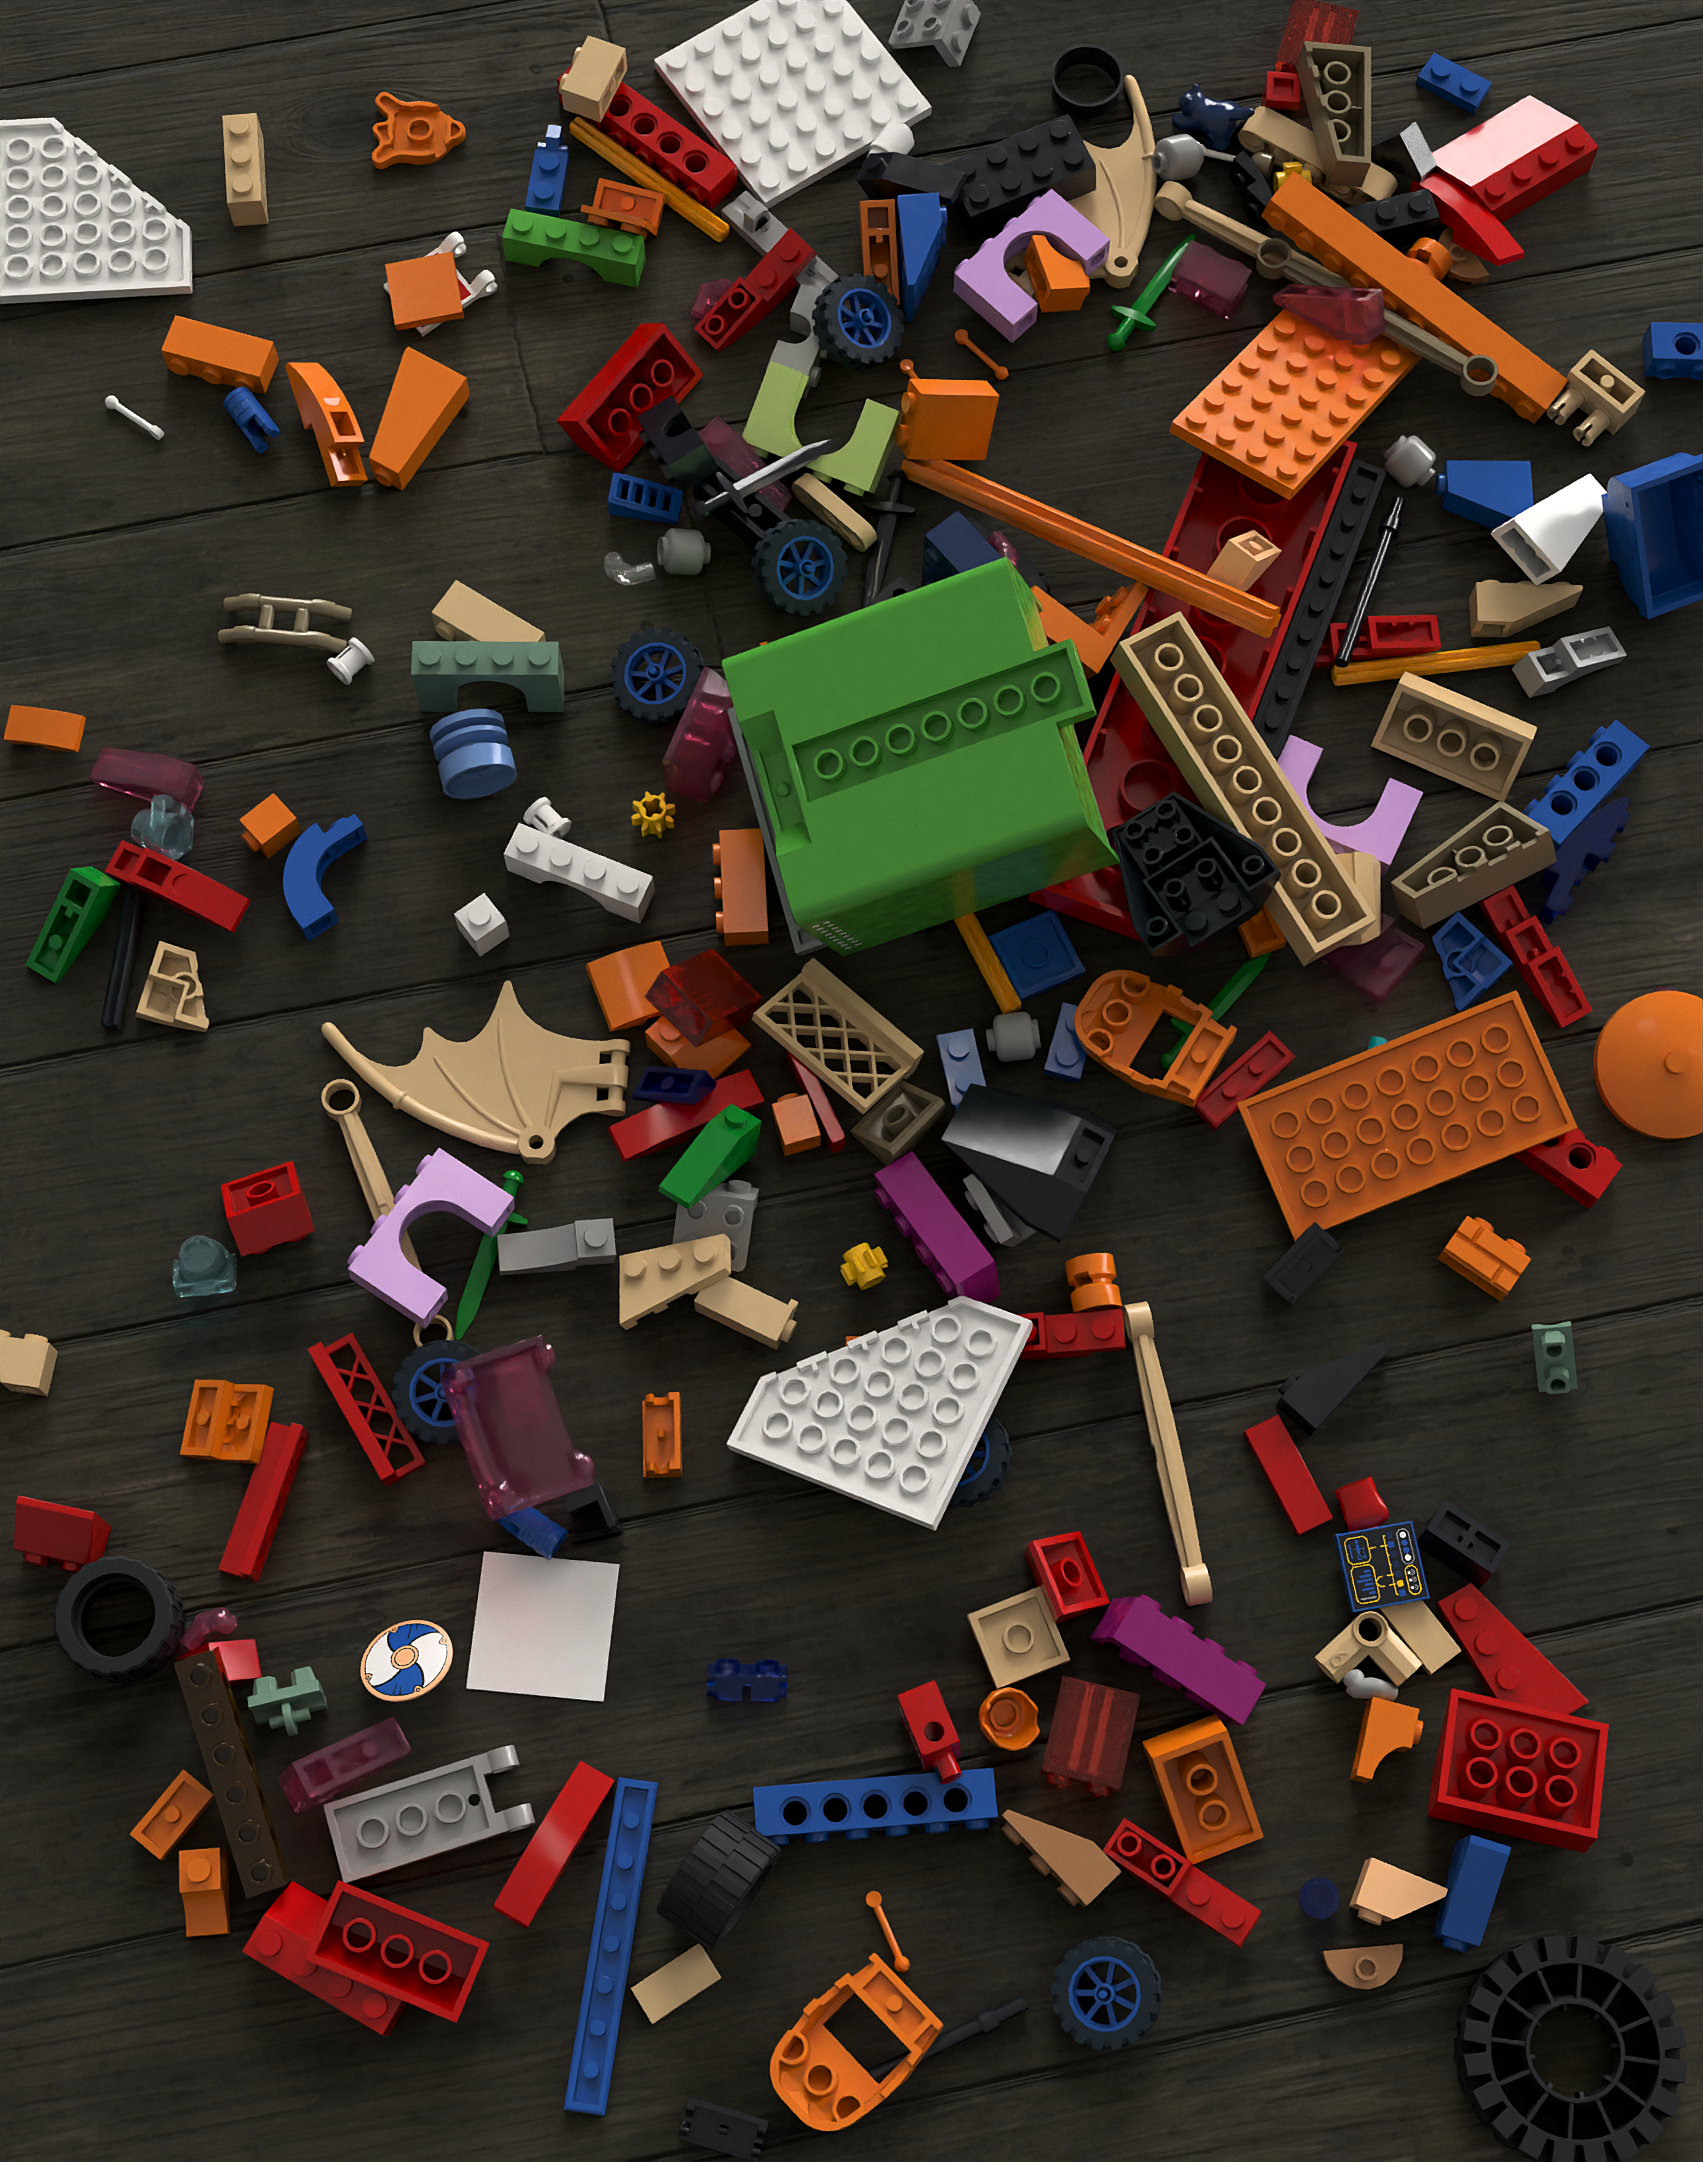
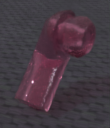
M1001 531L995 532L988 538L987 542L1002 558L1007 556L1017 570L1019 562L1018 552Z
M223 1607L202 1612L195 1617L179 1643L192 1651L200 1647L208 1633L220 1631L224 1635L232 1633L237 1626V1618L230 1614L229 1609Z

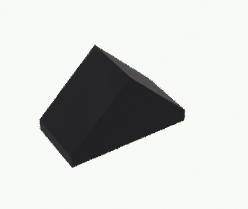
M1416 121L1378 139L1371 145V162L1419 183L1436 170L1437 163Z

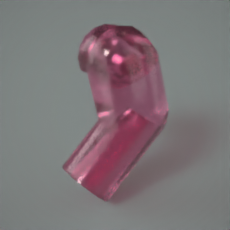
M721 278L702 284L697 291L689 315L693 319L701 321L708 313L710 306L715 305L731 287L732 282L729 279Z

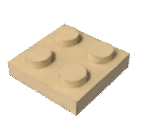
M1040 1586L967 1615L996 1690L1070 1661Z

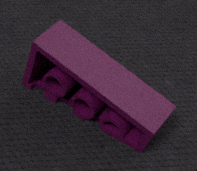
M913 1151L874 1174L878 1188L874 1190V1194L884 1210L888 1208L895 1216L894 1221L899 1231L905 1238L909 1237L917 1255L929 1267L950 1300L959 1296H965L987 1304L1001 1295L994 1259Z
M1141 1594L1140 1597L1113 1598L1090 1639L1101 1646L1104 1642L1115 1644L1121 1648L1119 1657L1130 1664L1135 1663L1143 1668H1147L1149 1665L1154 1669L1152 1672L1153 1678L1164 1685L1176 1690L1183 1686L1187 1689L1184 1694L1185 1698L1211 1714H1217L1219 1719L1229 1725H1243L1266 1686L1264 1682L1256 1677L1258 1674L1256 1669L1240 1660L1234 1663L1224 1656L1226 1650L1221 1645L1208 1638L1202 1641L1193 1635L1192 1631L1194 1628L1190 1624L1175 1616L1172 1619L1159 1612L1161 1605L1148 1596Z

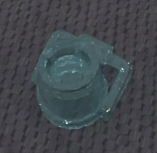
M169 795L154 796L151 809L141 810L133 819L131 836L139 845L172 860H177L184 854H189L192 851L194 818L191 813Z
M201 1235L190 1237L182 1244L179 1252L180 1259H174L172 1284L178 1297L215 1295L217 1293L231 1292L236 1288L237 1257L235 1253L229 1254L220 1242ZM182 1274L189 1283H181Z

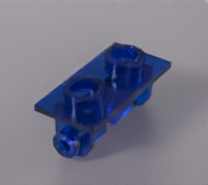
M722 1658L716 1660V1663H709L707 1678H715V1680H708L707 1696H715V1700L743 1701V1686H751V1701L778 1702L779 1698H786L787 1682H779V1680H787V1665H779L777 1660L761 1659L757 1660L756 1664H740V1661L737 1659Z

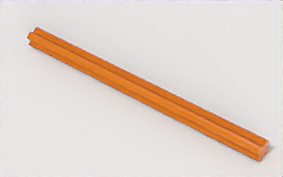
M903 458L901 470L906 473L909 480L1136 581H1140L1145 585L1253 633L1269 638L1273 628L1279 624L1281 618L1279 614L1280 607L945 460Z

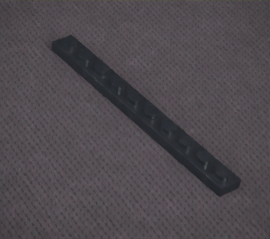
M1354 459L1253 721V726L1276 762L1387 470Z

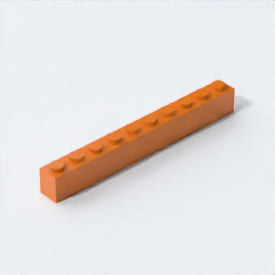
M1293 171L1268 202L1261 215L1267 220L1268 224L1273 229L1283 232L1292 239L1298 248L1309 252L1321 261L1327 270L1338 274L1346 280L1356 292L1364 294L1369 299L1425 330L1468 358L1474 355H1486L1492 358L1498 366V374L1495 386L1490 394L1505 401L1514 408L1520 417L1528 419L1535 424L1569 381ZM1473 369L1467 373L1469 377H1473L1478 382H1486L1491 379V376L1482 369Z

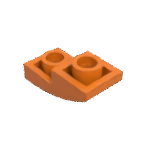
M11 705L3 739L12 744L37 745L53 751L79 752L86 717L44 708Z

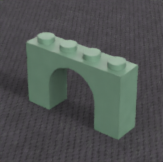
M412 641L411 676L421 712H457L458 687L476 681L501 682L520 689L525 694L528 712H564L565 676L559 642Z

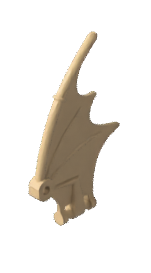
M1126 75L1123 81L1133 109L1134 124L1131 135L1120 147L1112 149L1100 148L1083 140L1096 165V190L1068 201L1073 208L1110 239L1108 259L1088 277L1089 279L1104 278L1107 284L1115 288L1130 286L1133 278L1137 276L1138 256L1149 230L1154 208L1153 199L1155 198L1157 173L1153 170L1151 163L1155 149L1152 126L1138 83L1132 75ZM1023 251L1012 257L1004 269L1016 285L1032 299L1038 301L1023 261L1026 252ZM1015 267L1024 271L1021 276L1012 273Z
M509 980L504 982L496 1007L488 1023L475 1038L467 1042L457 1043L446 1040L431 1028L426 1027L423 1032L421 1050L417 1057L407 1065L392 1067L373 1062L357 1052L335 1025L330 1022L322 1025V1033L329 1043L370 1086L393 1104V1108L396 1110L401 1109L434 1128L473 1144L506 1153L520 1154L522 1159L529 1165H546L554 1158L557 1150L555 1139L569 1123L580 1116L589 1113H600L615 1117L626 1114V1102L623 1101V1091H626L628 1086L629 1067L625 1065L626 1056L630 1054V1042L623 1039L608 1041L582 1040L558 1035L543 1029L524 1013L517 1002L512 983ZM600 1053L611 1055V1063L600 1064ZM597 1091H608V1099L597 1101ZM535 1142L543 1143L539 1149H533L531 1145Z

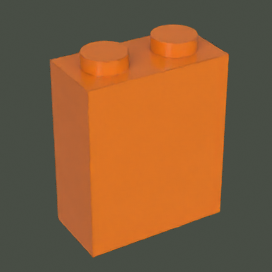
M909 379L907 392L903 393L901 400L903 412L901 422L895 430L896 444L908 459L985 460L999 395L987 381Z

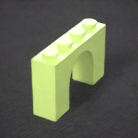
M770 361L740 440L750 444L749 452L766 459L769 452L784 458L803 447L795 433L794 418L809 376ZM867 399L850 441L834 453L820 455L816 460L805 465V467L813 469L812 475L815 478L831 484L833 478L846 482L843 489L863 497L865 490L874 494L894 444L895 430L901 422L902 413Z

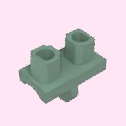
M1571 1321L1555 1325H1532L1539 1392L1558 1394L1568 1393L1570 1389H1578Z
M309 1666L295 1669L291 1673L292 1686L279 1689L276 1678L271 1676L254 1680L253 1696H249L247 1699L250 1711L252 1710L257 1725L270 1723L271 1729L285 1726L290 1737L298 1734V1722L311 1719L310 1712L328 1708L326 1696L319 1680H316Z

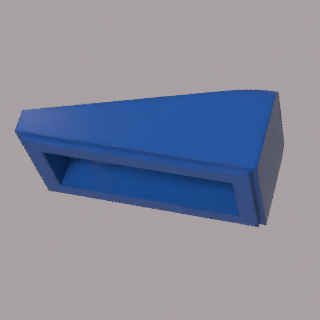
M613 473L608 497L609 515L678 525L684 492L677 488L634 476ZM622 492L628 493L627 500L621 499ZM636 494L642 495L641 504L635 502ZM651 496L657 497L655 508L649 506ZM664 498L671 499L669 512L662 510Z

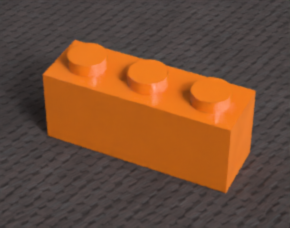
M175 315L161 349L167 368L176 374L198 376L212 384L223 383L236 388L247 387L252 393L257 392L264 395L279 362L273 341Z
M761 829L719 830L720 843L713 844L714 866L721 865V877L714 878L715 900L722 899L723 911L716 912L717 934L724 933L725 946L769 944L764 839Z

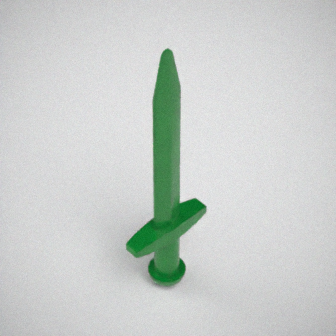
M1195 234L1188 236L1171 252L1131 309L1117 305L1111 306V314L1121 320L1122 323L1115 333L1108 335L1107 346L1109 349L1116 352L1123 350L1126 346L1125 341L1134 328L1149 332L1156 330V324L1146 317V314L1188 258L1196 239Z
M1272 952L1250 958L1243 964L1208 1004L1207 1008L1213 1012L1211 1019L1218 1022L1259 975ZM1175 1018L1170 1020V1025L1182 1038L1169 1053L1164 1052L1161 1056V1065L1167 1071L1195 1028Z
M510 1170L502 1176V1179L505 1180L502 1190L515 1198L518 1187L524 1184V1179L518 1171ZM512 1212L493 1238L484 1233L458 1307L455 1329L456 1340H460L477 1314L498 1253L497 1235L505 1233L508 1223L527 1226L528 1220Z

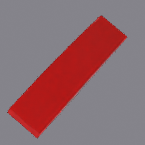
M1439 173L1430 174L1421 183L1411 180L1410 193L1429 188L1440 216L1439 222L1453 228V243L1496 266L1524 258V251L1507 229L1483 204L1462 187Z
M1367 616L1360 630L1349 663L1412 656L1440 650L1441 643L1437 616ZM1329 623L1313 668L1333 667L1336 665L1334 660L1348 623Z
M1513 884L1478 902L1496 937L1511 961L1515 964L1514 966L1559 1029L1593 1011L1559 946L1552 947L1537 916L1529 915Z
M749 1069L700 1086L711 1089L695 1102L666 1100L610 1126L608 1132L622 1161L626 1162L687 1142L693 1134L701 1132L712 1118L731 1103L745 1112L760 1108L765 1100Z
M582 1761L579 1762L514 1868L492 1909L528 1929L569 1864L570 1857L591 1826L594 1816L613 1788L615 1780Z

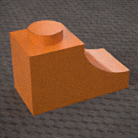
M1033 235L1024 254L1023 261L1041 312L1080 310L1085 297L1090 291V280L1088 275L1084 273L1080 260L1073 261L1059 254L1049 244L1045 235Z
M1376 1697L1366 1701L1350 1777L1351 1780L1362 1783L1369 1782L1373 1778L1376 1767L1385 1755L1393 1751L1405 1753L1412 1748V1744L1418 1745L1423 1729V1721L1417 1720L1418 1708Z
M222 1848L179 1851V1888L185 1909L186 1937L230 1934L228 1851Z

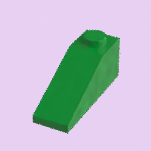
M92 866L71 868L25 965L52 982L59 983L107 916L121 884Z
M731 1103L707 1123L659 1185L658 1192L689 1210L756 1154L762 1121Z

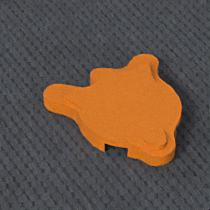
M387 92L380 93L375 99L377 110L387 119L386 122L376 123L372 129L373 135L379 143L371 156L372 163L377 169H385L396 163L424 165L436 162L443 158L453 147L461 144L466 137L464 125L440 111L437 104L425 101L404 102Z

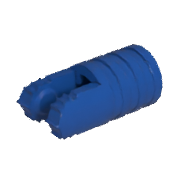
M237 388L225 398L223 406L255 450L260 454L265 452L269 446L258 430L263 428L265 433L276 438L282 433L249 388Z
M515 1497L503 1498L497 1520L499 1525H502L508 1532L516 1536V1539L524 1542L525 1545L534 1549L538 1554L543 1555L547 1560L553 1558L564 1543L568 1530Z

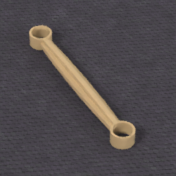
M1165 182L1153 199L1155 209L1167 219L1178 221L1183 217L1254 258L1257 257L1259 245L1263 241L1271 239L1194 201L1190 192L1177 182ZM1291 249V257L1353 289L1338 274L1330 272L1320 264ZM1268 253L1262 257L1266 263L1271 265H1278L1285 261V258L1278 253Z
M345 1079L331 1081L323 1089L322 1103L327 1115L339 1122L359 1183L373 1220L376 1222L381 1215L388 1216L394 1208V1196L358 1113L362 1103L357 1087ZM339 1090H348L355 1095L353 1105L344 1111H336L329 1106L331 1095ZM406 1229L401 1242V1251L407 1261L422 1272ZM436 1314L430 1324L442 1325L447 1330L446 1340L454 1341L450 1323L443 1316ZM416 1323L413 1335L417 1347L423 1345L419 1341L423 1327Z
M1147 1301L1124 1305L1125 1329L1129 1342L1133 1346L1151 1446L1154 1447L1158 1478L1181 1565L1180 1579L1187 1606L1212 1602L1210 1577L1206 1565L1202 1563L1184 1462L1167 1389L1153 1341L1154 1326L1151 1311Z

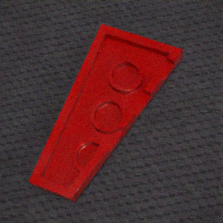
M1472 1583L1435 1604L1492 1698L1566 1715L1589 1702Z

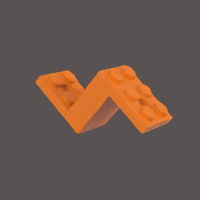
M1136 581L1126 588L1121 586L1112 597L1107 595L1099 603L1095 610L1098 616L1094 623L1086 624L1036 585L1031 588V591L1043 608V612H1040L1039 615L1048 645L1051 646L1071 638L1076 645L1086 680L1099 673L1149 590L1140 581Z

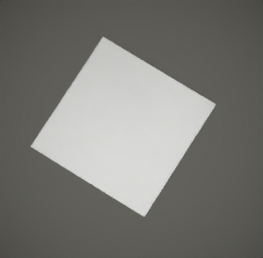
M484 1551L466 1688L603 1702L619 1564L559 1558L547 1560L544 1557Z

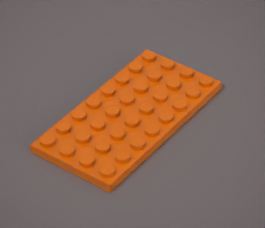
M1303 289L1172 421L1169 433L1286 499L1291 500L1423 357L1372 330Z
M1517 990L1237 1103L1239 1113L1294 1242L1314 1221L1326 1231L1578 1128Z

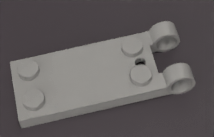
M514 1745L500 1747L465 1760L324 1804L343 1882L350 1884L536 1824L530 1803L515 1806L495 1813L485 1776L502 1773L519 1766ZM475 1794L479 1795L480 1803L472 1806L469 1802L470 1797Z

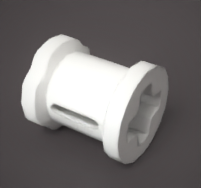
M354 637L348 641L349 646L335 659L331 657L327 660L330 670L346 685L352 682V676L364 665H371L375 661L370 651Z
M548 798L538 799L527 809L523 820L528 825L533 824L543 833L562 839L570 830L571 821L568 818H562L550 806L551 801Z

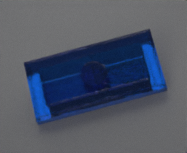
M646 1066L632 1098L641 1101L695 1105L714 1090L717 1083L706 1070Z

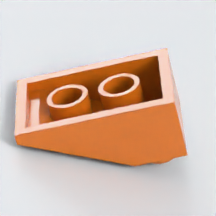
M1217 1714L1142 1742L1184 1855L1192 1864L1264 1837L1228 1730Z

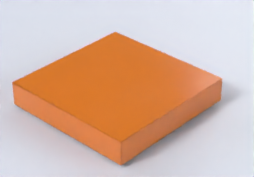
M453 252L385 264L394 324L397 331L464 318Z

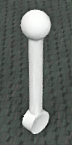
M108 396L105 399V405L108 409H116L149 431L157 440L164 436V432L159 427L152 426L119 404L115 396Z

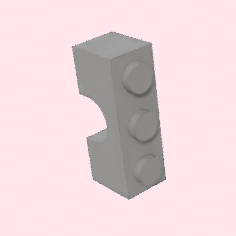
M802 283L790 310V330L805 335L807 339L797 344L778 340L770 361L809 376L801 397L806 399L810 387L816 388L821 375V367L819 365L822 358L828 359L830 354L826 349L823 351L818 344L820 339L813 332L815 320L812 319V311L817 306L814 304L816 298L823 293V290Z

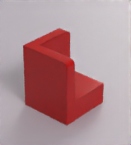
M1267 71L1261 96V106L1270 109L1298 111L1301 85L1298 74Z

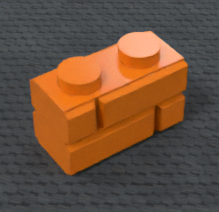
M1467 1215L1437 1259L1501 1302L1522 1274L1531 1258L1525 1255V1248L1512 1239L1504 1241L1494 1234V1228L1490 1223L1479 1217H1475L1473 1220Z

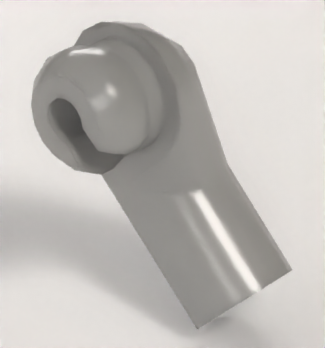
M1358 1669L1349 1671L1344 1675L1343 1683L1347 1686L1346 1692L1353 1698L1371 1699L1376 1697L1392 1702L1398 1696V1689L1393 1683L1372 1677L1364 1678L1363 1672Z

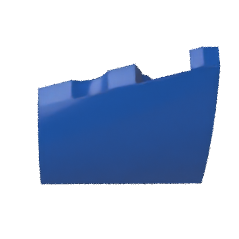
M1458 911L1432 937L1436 951L1440 955L1443 964L1442 969L1446 980L1451 987L1455 1006L1460 1012L1465 1011L1484 995L1515 965Z

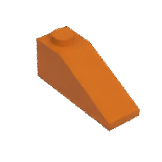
M895 200L860 201L858 207L863 277L870 275L875 277L877 283L883 282L888 287L887 291L890 295L894 294L898 302L896 305H900Z

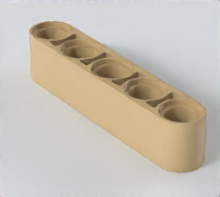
M1259 106L1255 109V114L1247 120L1238 134V139L1243 147L1254 154L1257 152L1275 154L1274 164L1283 168V163L1299 162V164H1302V170H1310L1312 185L1352 206L1390 198L1398 187L1396 178L1390 172L1372 162L1362 187L1328 184L1314 132L1265 106Z

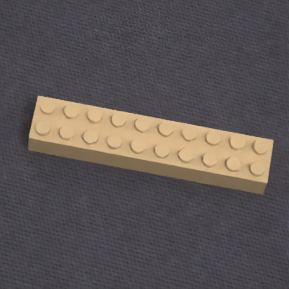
M1181 611L1119 642L1110 661L1204 810L1259 844L1279 869L1281 877L1264 904L1302 965H1308L1365 933L1377 918Z

